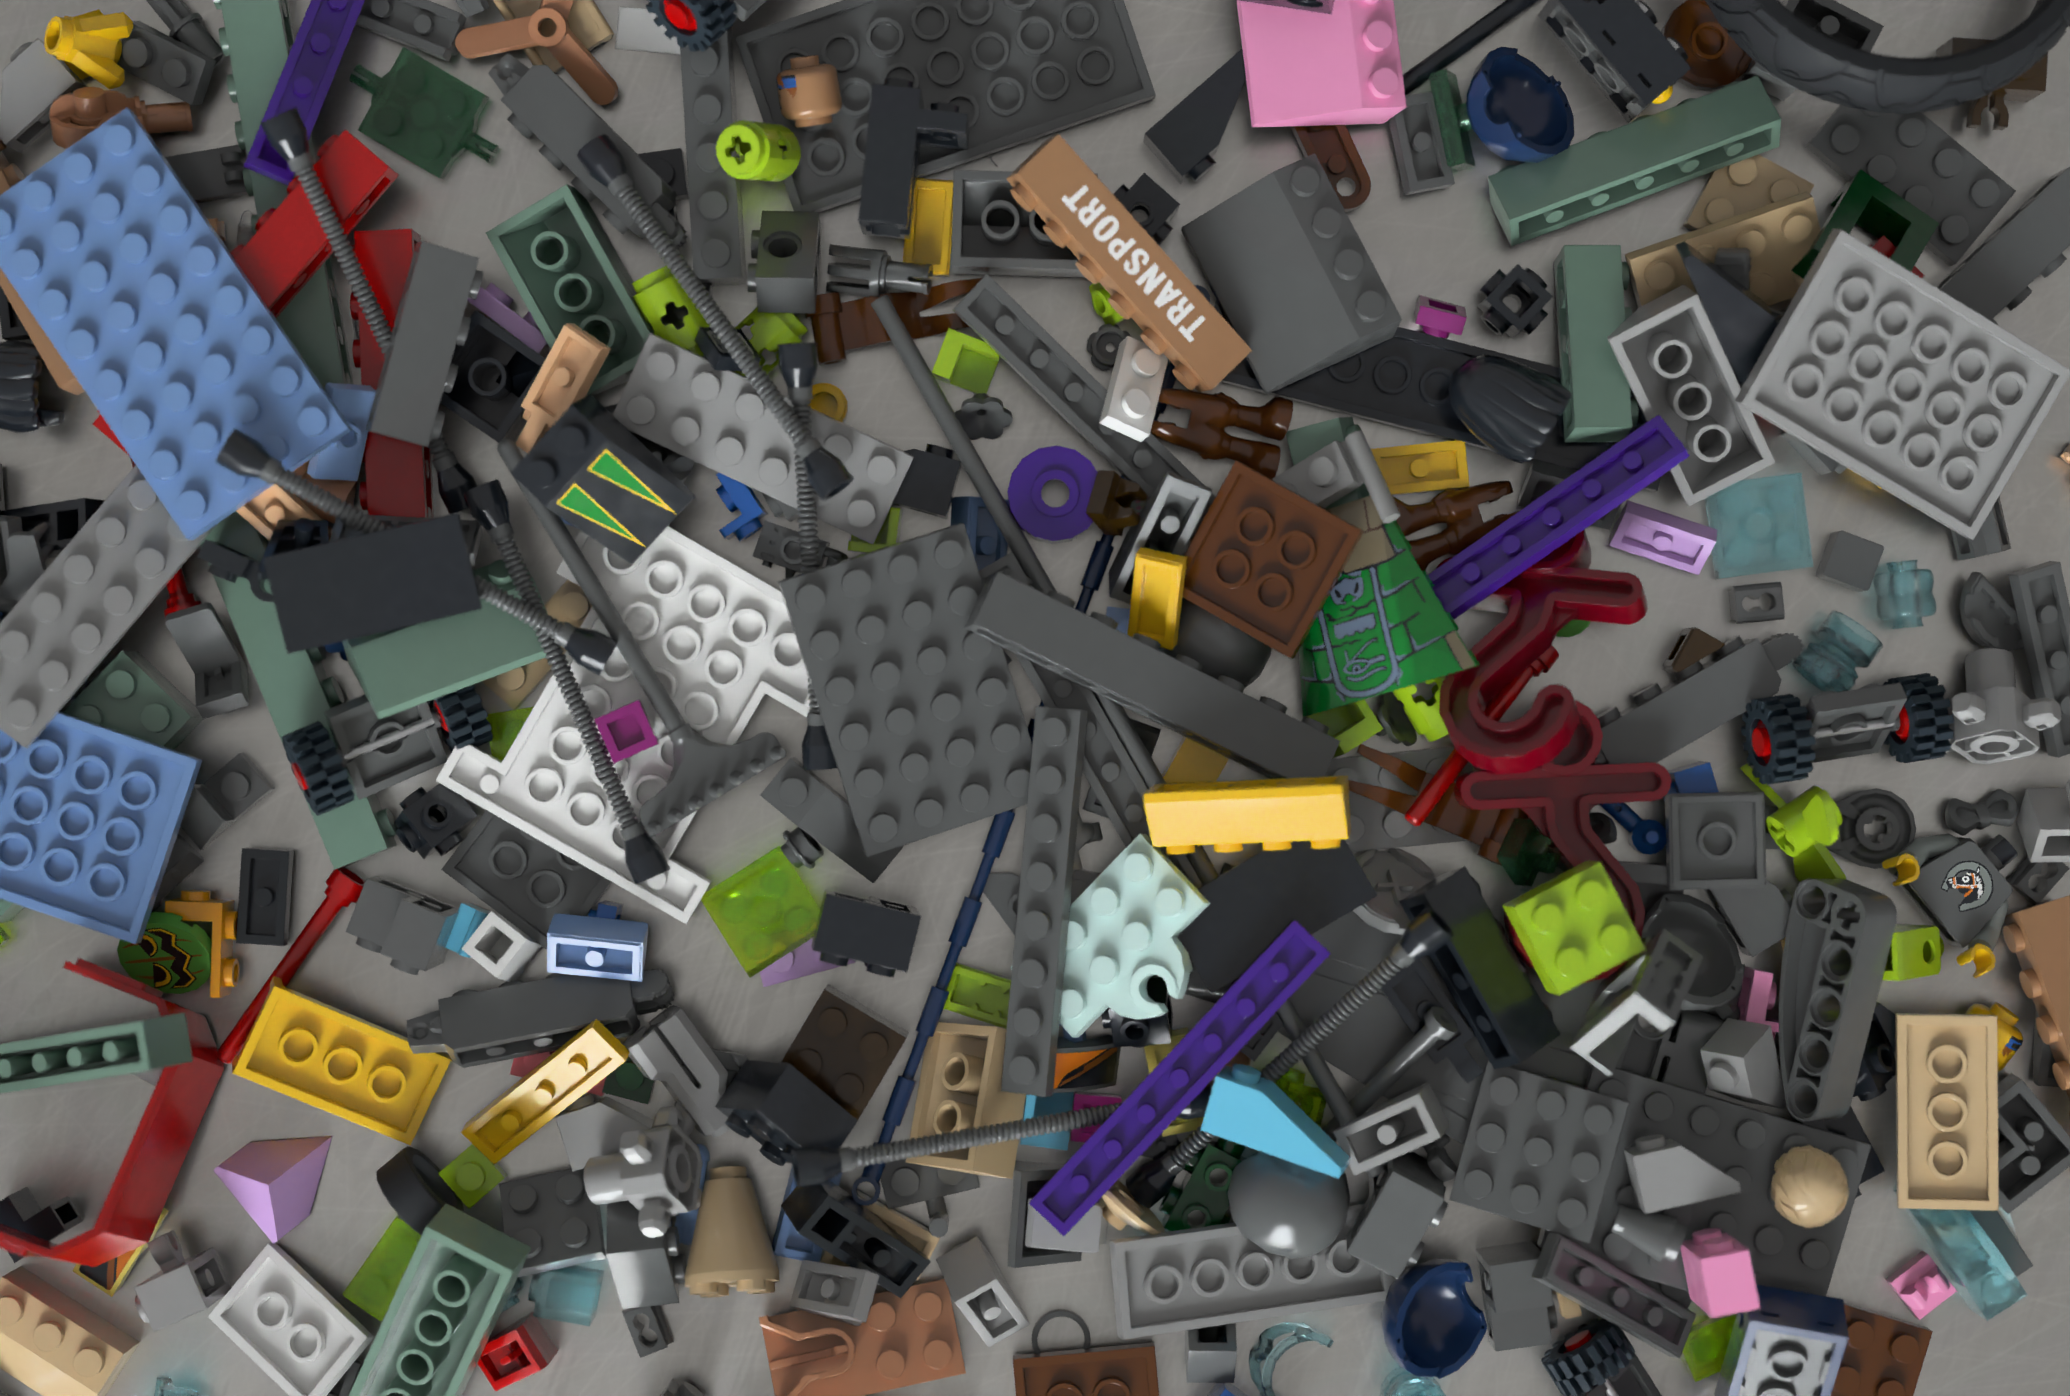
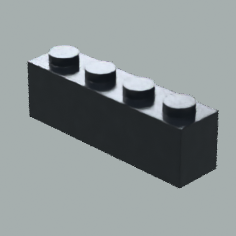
M1466 866L1439 875L1399 901L1410 921L1426 907H1430L1441 915L1451 927L1454 936L1436 952L1429 955L1494 1069L1523 1062L1561 1035L1553 1021L1551 1010L1540 999L1529 979L1527 968L1518 960L1505 937L1506 934L1502 924L1493 916L1482 896L1480 885L1470 875Z

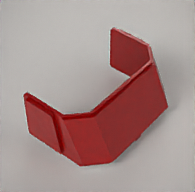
M78 958L76 964L66 961L63 968L157 1005L160 1016L185 1013L193 1059L192 1062L163 1068L93 1229L61 1244H55L0 1223V1248L23 1257H48L97 1267L149 1242L224 1071V1065L217 1057L218 1049L205 1016L162 999L163 992Z

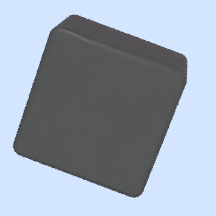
M1843 530L1832 532L1816 575L1819 578L1857 592L1867 591L1871 586L1884 551V546Z

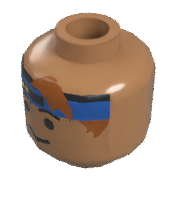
M818 55L791 58V68L782 70L776 76L782 116L788 120H794L795 127L815 126L833 122L832 115L839 112L842 108L837 69L831 64H820Z

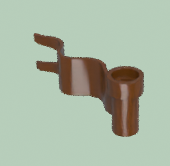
M982 278L958 280L933 286L929 295L917 292L880 294V297L888 295L913 340L946 333L948 328L953 330L969 328L956 313L920 317V312L956 296L969 293ZM839 293L817 295L816 312L805 313V319L811 320L814 342H817L819 365L846 361V350L891 341L871 306V303L880 297L868 296L841 303Z
M1360 744L1357 753L1386 769L1418 793L1417 796L1351 780H1348L1349 791L1374 800L1405 815L1434 775L1396 757ZM1453 782L1424 820V823L1479 845L1480 847L1476 855L1503 867L1513 869L1519 853L1515 848L1528 819L1521 808L1466 809L1455 799L1453 792L1455 783Z

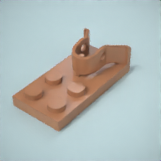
M945 1279L911 1286L901 1298L890 1291L874 1294L866 1323L862 1322L860 1326L850 1325L802 1310L770 1317L768 1315L759 1317L775 1396H865L966 1374L950 1293Z

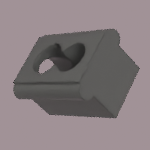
M1781 582L1733 586L1732 591L1728 592L1731 620H1735L1736 624L1782 620L1785 617ZM1762 594H1766L1771 601L1770 607L1766 611L1761 609L1760 606L1746 611L1742 606V601L1745 597L1756 600Z
M2027 857L2007 879V882L2028 902L2035 906L2042 901L2070 868L2063 862L2030 863ZM2047 863L2049 867L2047 874L2037 877V887L2030 889L2028 884L2030 877L2034 874H2041L2043 864Z
M660 1305L622 1310L640 1358L665 1349L670 1343L674 1342ZM642 1313L648 1316L650 1320L648 1329L653 1330L657 1334L656 1340H647L642 1335L645 1325L638 1321V1314Z

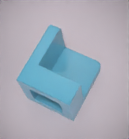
M1074 1092L1053 1093V1096L1049 1097L1026 1094L1023 1114L1024 1121L1026 1118L1031 1120L1032 1117L1037 1119L1038 1116L1043 1118L1044 1115L1049 1117L1050 1114L1072 1112ZM1070 1129L1068 1131L1063 1130L1062 1132L1057 1131L1056 1133L1051 1132L1050 1134L1045 1133L1044 1135L1039 1134L1038 1136L1033 1135L1032 1137L1027 1136L1026 1138L1021 1137L1020 1144L1068 1151Z

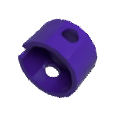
M1061 446L1038 448L1022 458L1011 474L1007 491L1010 511L1021 530L1035 540L1050 544L1069 542L1076 539L1079 534L1086 531L1093 523L1092 519L1086 514V509L1097 471L1092 462L1078 451ZM1050 480H1061L1069 488V499L1060 507L1048 506L1042 499V487Z

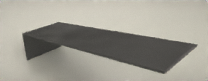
M1963 1210L2009 1281L2033 1266L1998 1211Z

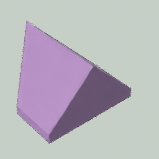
M332 1136L249 1142L213 1171L274 1244L310 1215Z

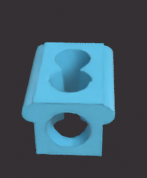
M461 903L458 909L459 914L445 948L461 956L472 958L461 948L490 913V910H486L473 903Z

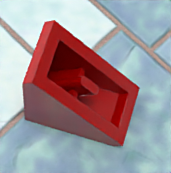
M532 1311L488 1339L478 1360V1365L496 1392L544 1369L554 1358L558 1349Z

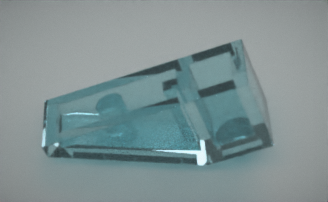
M1905 1208L1970 1310L1988 1321L2027 1296V1293L2002 1254L1969 1210Z

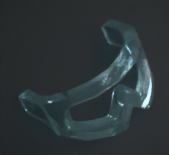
M1283 1322L1267 1328L1260 1334L1259 1347L1251 1350L1249 1355L1251 1379L1259 1390L1260 1395L1275 1396L1272 1389V1374L1277 1360L1288 1349L1298 1343L1317 1341L1319 1344L1330 1348L1334 1341L1326 1334L1313 1329L1303 1322ZM1294 1333L1291 1336L1279 1341L1278 1344L1273 1348L1274 1339L1284 1334ZM1266 1360L1262 1372H1260V1363Z

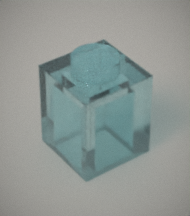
M574 1265L533 1274L528 1294V1301L535 1302L533 1317L590 1326L597 1315L604 1270Z

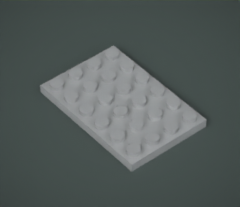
M1833 229L1737 395L1735 402L1963 537L1974 540L2069 378L2070 370L1845 231Z

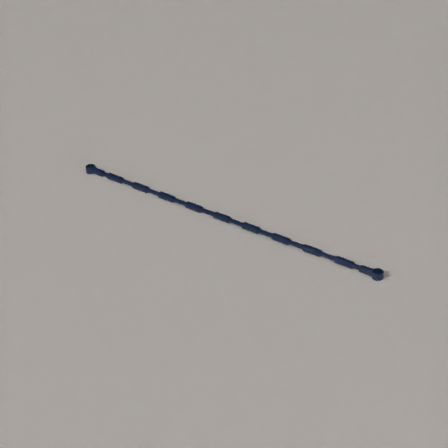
M1194 285L1210 302L1209 292L1200 285ZM1169 359L1161 388H1173L1177 379L1172 372L1175 366ZM1158 402L1154 416L1155 421L1158 420L1160 414H1164L1167 404ZM1103 533L1101 540L1095 543L1080 584L1083 586L1075 608L1084 614L1087 612L1094 591L1099 590L1114 549L1112 542L1115 535H1105ZM1041 700L1039 706L1045 707L1043 701ZM1035 718L1030 719L1027 727L1032 745ZM1013 809L994 816L981 851L984 853L979 870L969 897H964L948 940L952 943L936 986H931L915 1029L918 1032L903 1075H898L882 1119L885 1121L878 1142L873 1143V1147L875 1144L880 1146L881 1143L886 1145L887 1142H890L896 1126L901 1125L917 1082L914 1080L920 1060L929 1036H934L948 998L949 991H947L957 960L962 947H966L982 906L980 898L995 858H999L1015 817ZM882 1161L880 1164L876 1162L874 1165L870 1163L864 1167L862 1175L854 1181L851 1193L853 1199L858 1204L868 1206L877 1201L881 1192L879 1181L887 1162L884 1163ZM862 1182L871 1183L875 1188V1194L867 1199L860 1197L857 1191L858 1185Z

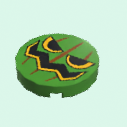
M151 912L141 943L133 944L120 939L117 952L120 964L134 980L158 989L163 993L182 994L197 990L208 980L211 973L212 940L205 930L194 923L193 927L181 922L183 917L179 915Z

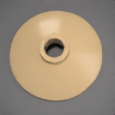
M1119 1180L1101 1197L1106 1204L1102 1208V1216L1116 1229L1121 1231L1128 1224L1136 1230L1150 1235L1165 1232V1228L1149 1208L1136 1201L1127 1187Z

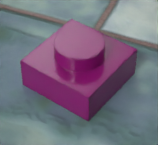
M1419 295L1414 317L1415 324L1422 325L1421 330L1423 332L1440 338H1448L1450 333L1462 335L1467 319L1465 307Z
M640 699L594 719L613 763H617L660 743Z

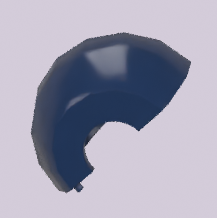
M1499 47L1489 52L1476 67L1467 91V114L1472 129L1488 150L1506 160L1538 163L1568 149L1574 137V116L1567 96L1560 87L1561 82H1557L1553 75L1548 77L1535 63L1517 53L1518 49Z
M1433 1258L1413 1268L1404 1270L1400 1277L1389 1287L1380 1316L1385 1344L1399 1366L1417 1377H1437L1441 1379L1458 1371L1474 1355L1486 1333L1487 1324L1484 1313L1472 1302L1465 1287V1282L1471 1283L1474 1281L1469 1264L1455 1259Z

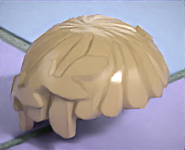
M1811 1145L1791 1148L1788 1153H1784L1774 1164V1171L1776 1173L1773 1175L1771 1184V1197L1775 1202L1776 1210L1785 1219L1793 1224L1813 1229L1814 1227L1828 1224L1841 1214L1847 1203L1849 1187L1841 1164L1833 1155Z

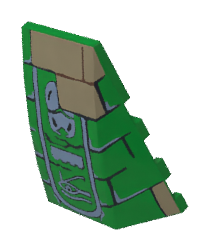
M1371 496L1327 509L1331 513L1364 530V533L1299 649L1303 717L1480 665L1472 650L1468 651L1457 632L1459 628L1450 612H1445L1432 589L1434 585L1426 571L1421 570L1410 551L1412 547L1397 521L1383 523Z

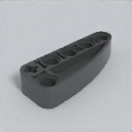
M1809 878L1803 880L1795 890L1786 930L1779 992L1780 1064L1787 1108L1793 1117L1801 1121L1842 1118L1851 1106L1897 921L1896 907L1891 898L1846 879Z

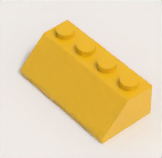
M1348 775L1155 784L1143 793L1153 847L1166 846V854L1194 853L1195 845L1214 844V852L1243 851V843L1262 842L1263 850H1287L1292 848L1291 841L1311 840V848L1340 847V839H1348L1351 835Z

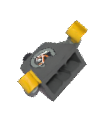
M1949 833L1917 837L1898 856L1882 862L1884 869L1896 867L1897 872L1892 875L1896 879L1892 883L1893 886L1901 885L1930 922L1937 926L1940 934L1950 945L1961 948L1968 945V950L1957 956L1956 961L1960 966L1973 960L1976 965V971L1973 974L1974 978L1986 974L1995 967L1996 959L1993 950L2000 936L2009 908L2007 899L2013 892L2012 886L1999 871L2018 856V853L2008 840L1998 834L1980 849L1972 839L1956 838Z

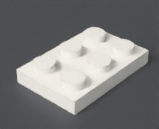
M268 1243L208 1316L289 1396H327L374 1339V1336L276 1243Z

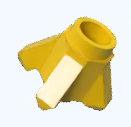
M99 9L75 17L64 16L62 18L54 16L46 28L44 37L45 50L48 54L55 55L58 60L63 61L81 80L91 76L111 90L120 87L125 81L124 69L117 65V62L122 53L121 38H128L130 36L133 22L124 12L103 15Z

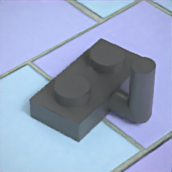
M901 1157L900 1160H895V1158L891 1162L888 1160L881 1176L888 1209L922 1201L926 1202L930 1218L929 1231L934 1237H943L948 1231L949 1216L944 1196L980 1188L979 1178L976 1174L906 1163V1159H901Z

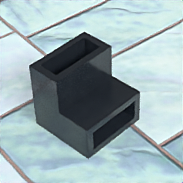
M28 1187L0 1201V1223L50 1242L83 1221L68 1196L41 1210ZM7 1251L14 1263L24 1258Z

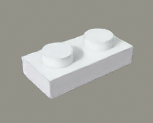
M1127 336L1119 343L1100 424L1139 442H1142L1150 435L1168 363V358L1163 353L1157 355L1145 343L1130 336Z

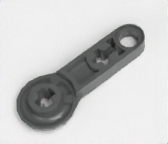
M1875 788L1857 792L1836 802L1841 812L1843 823L1838 827L1839 836L1837 841L1826 847L1828 850L1859 866L1873 869L1882 868L1884 860L1898 856L1914 840L1916 833L1914 814L1905 800L1891 791ZM1765 806V823L1766 818L1779 809L1777 806ZM1874 815L1881 816L1879 822L1887 824V832L1879 834L1877 842L1870 841L1871 834H1864V824H1871ZM1765 832L1766 849H1780L1770 833Z

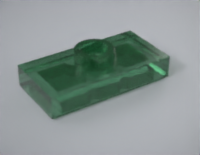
M1447 69L1430 73L1429 81L1447 165L1459 171L1476 167L1468 131L1473 129L1467 114V102L1462 103L1457 76Z

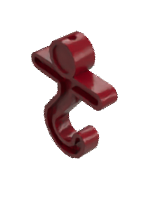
M1585 529L1470 608L1473 610L1508 613L1505 619L1469 649L1472 650L1480 665L1446 675L1440 688L1439 713L1454 747L1459 754L1477 768L1496 774L1526 773L1551 762L1570 743L1580 721V714L1571 691L1566 686L1560 684H1551L1542 688L1537 693L1531 709L1523 717L1512 722H1497L1486 717L1485 708L1489 700L1551 647L1557 632L1572 619L1627 625L1640 621L1648 610V602L1643 585L1634 574L1589 569L1591 564V547ZM1449 557V558L1443 560V561L1437 566V568L1440 567L1441 565H1443L1444 563H1446L1447 561H1449V560H1450L1451 558H1453V557Z
M1575 700L1580 714V721L1570 743L1551 762L1526 773L1496 774L1490 771L1464 773L1458 777L1454 784V796L1457 802L1466 809L1521 808L1541 832L1543 840L1568 870L1587 860L1601 862L1640 939H1642L1645 909L1639 886L1592 830L1589 813L1598 804L1659 800L1667 795L1670 790V773L1664 766L1653 762L1591 765L1601 750L1603 734L1599 719L1593 711ZM1504 910L1503 919L1510 945L1525 965L1535 970ZM1629 959L1585 981L1584 983L1609 977L1612 973H1614L1616 970H1618L1620 967L1626 964L1629 961Z

